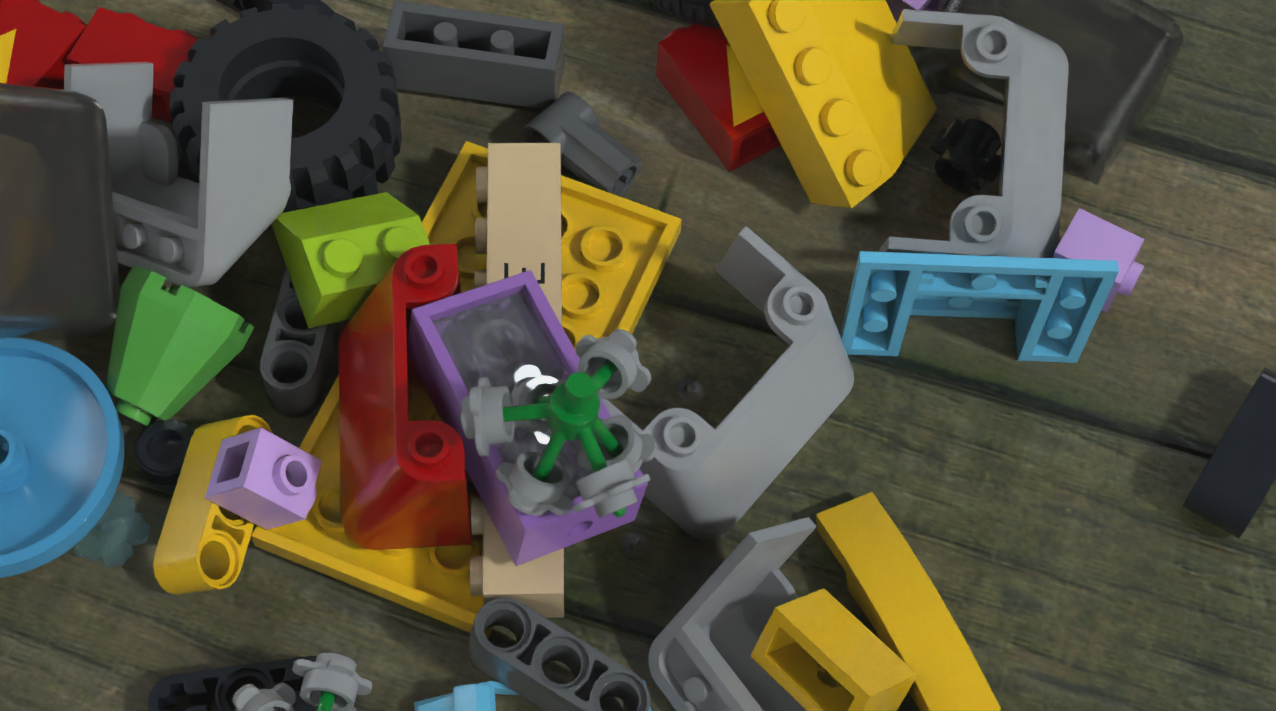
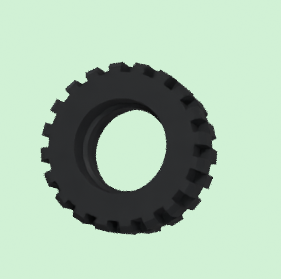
M289 3L272 4L273 10L258 12L257 8L254 7L241 11L239 13L240 19L229 23L227 19H224L210 29L211 37L207 41L200 37L187 52L189 62L183 61L178 66L173 78L175 88L170 93V112L184 165L187 167L191 181L199 183L202 102L270 99L292 95L315 97L330 103L338 110L328 122L317 130L291 139L289 177L291 192L282 213L374 195L378 193L377 181L383 184L390 178L395 168L394 158L400 153L402 142L396 80H394L393 68L385 52L379 50L378 41L365 29L359 28L356 31L354 21L336 12L332 17L326 16L324 8L307 4L304 5L303 10L291 9V4ZM270 225L267 228L268 230L274 231L272 225Z

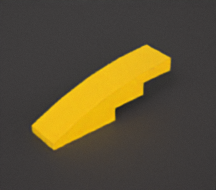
M873 492L817 513V532L845 570L847 590L876 630L877 637L918 674L908 693L920 711H1001V707L969 645L940 594L907 541Z

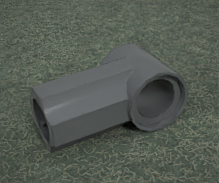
M563 93L523 129L526 143H560L562 165L587 185L621 197L631 188L634 179L641 171L642 160L602 129L595 112L588 103L575 93Z

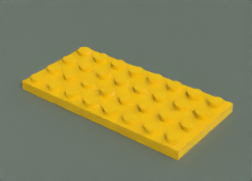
M468 141L463 145L422 221L430 245L457 244L461 293L475 289V270H487V254H476L475 223L476 218H487V203H477L476 168L488 167V148ZM561 175L562 327L576 351L577 342L585 335H591L596 339L609 337L616 329H623L633 334L681 232L682 219ZM338 375L299 447L301 450L322 460L315 484L317 488L315 502L308 511L305 520L268 530L257 525L251 535L254 546L471 633L478 611L484 606L483 596H471L470 560L471 556H483V534L472 535V545L387 550L363 549L352 543L345 534L340 514ZM408 376L409 421H442L420 377ZM466 470L468 500L471 507L472 495H479ZM494 626L484 631L487 640L489 639Z

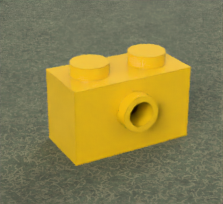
M824 588L775 607L750 655L806 711H897L918 675Z

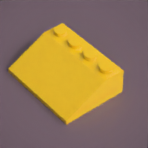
M714 0L709 4L812 204L852 209L894 175L937 111V108L908 46L891 44L892 32L897 23L886 0Z

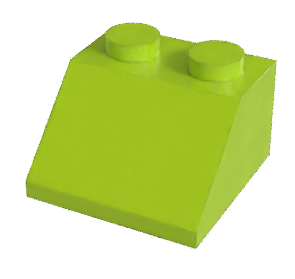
M387 192L281 213L271 224L308 328L350 319L401 254L413 247L430 245L420 216Z

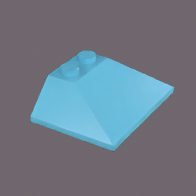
M860 251L840 336L847 355L898 356L910 315L1015 319L1017 361L1077 363L1119 273L1118 261Z

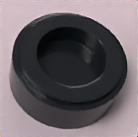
M173 419L159 420L144 428L138 435L134 445L135 458L143 475L157 484H177L194 431L187 424Z

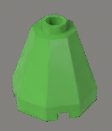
M132 266L120 291L106 389L110 395L118 398L115 405L118 413L148 426L153 416L164 421L171 419L244 349L254 326L244 322L245 319L237 313L182 284L180 287L171 285L169 288L163 285L167 277L152 270Z

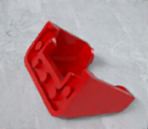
M457 244L422 245L413 247L401 254L341 330L339 338L340 514L345 534L352 543L363 549L387 550L472 545L471 507L468 500L465 450L462 438L452 426L442 421H409L408 376H419L407 353L411 311L414 308L461 293Z

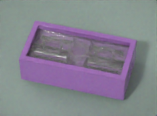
M531 270L412 309L407 353L442 422L452 426L461 436L465 450V468L515 566L635 521L648 485L647 482L633 488L638 502L627 506L626 512L622 517H616L611 513L599 518L594 506L574 513L571 507L566 515H557L550 510L539 516L523 513L508 502L509 491L505 483L496 477V470L503 462L515 464L518 456L524 452L543 453L547 444L538 443L533 433L518 427L514 429L512 442L490 445L489 455L479 456L475 439H467L465 437L462 423L459 419L463 397L470 395L471 387H478L479 378L488 377L491 387L507 386L511 394L515 386L512 379L513 373L523 365H534L539 369L541 376H550L557 380L567 381L571 374L578 372L580 359ZM599 398L600 410L598 417L601 420L610 418L611 415L604 402ZM565 440L556 459L569 474V482L563 494L571 499L572 506L583 502L575 482L594 473V471H585L579 465L578 454L583 447L580 440ZM640 468L635 473L636 478L643 476Z

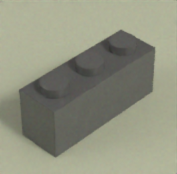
M394 1L382 46L383 52L387 54L392 65L397 89L538 109H546L558 98L565 66L564 24Z

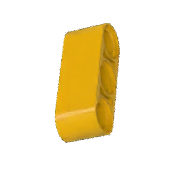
M247 415L203 424L192 435L154 554V574L159 585L166 592L180 595L218 590L231 586L237 580L254 523L205 499V495L222 440L260 427L273 434L269 424L263 418L256 415Z

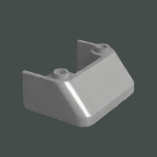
M903 9L892 32L891 44L960 49L964 63L972 72L986 78L1005 79L998 196L975 195L962 201L952 213L948 241L888 237L878 252L1052 258L1059 244L1069 70L1065 52L1055 42L1003 17Z
M153 63L65 64L62 223L69 241L77 248L131 268L132 266L152 270L167 277L166 281L179 286L182 284L192 288L215 284L286 207L291 192L289 177L293 100L288 98L202 102L199 183L178 177V166L181 161L178 141L166 126L152 122Z
M747 226L737 235L715 272L765 314L770 328L789 347L716 429L695 412L684 408H671L661 412L643 431L631 421L632 427L640 435H652L658 446L655 457L650 461L643 462L640 466L642 474H648L651 479L647 482L648 485L644 496L688 535L704 541L719 539L730 531L845 399L854 384V371L824 294ZM601 398L611 417L624 415L610 401Z
M809 517L750 532L655 638L648 655L650 673L657 686L676 711H806L750 655L774 608L798 598L793 586L779 568L816 528V525Z

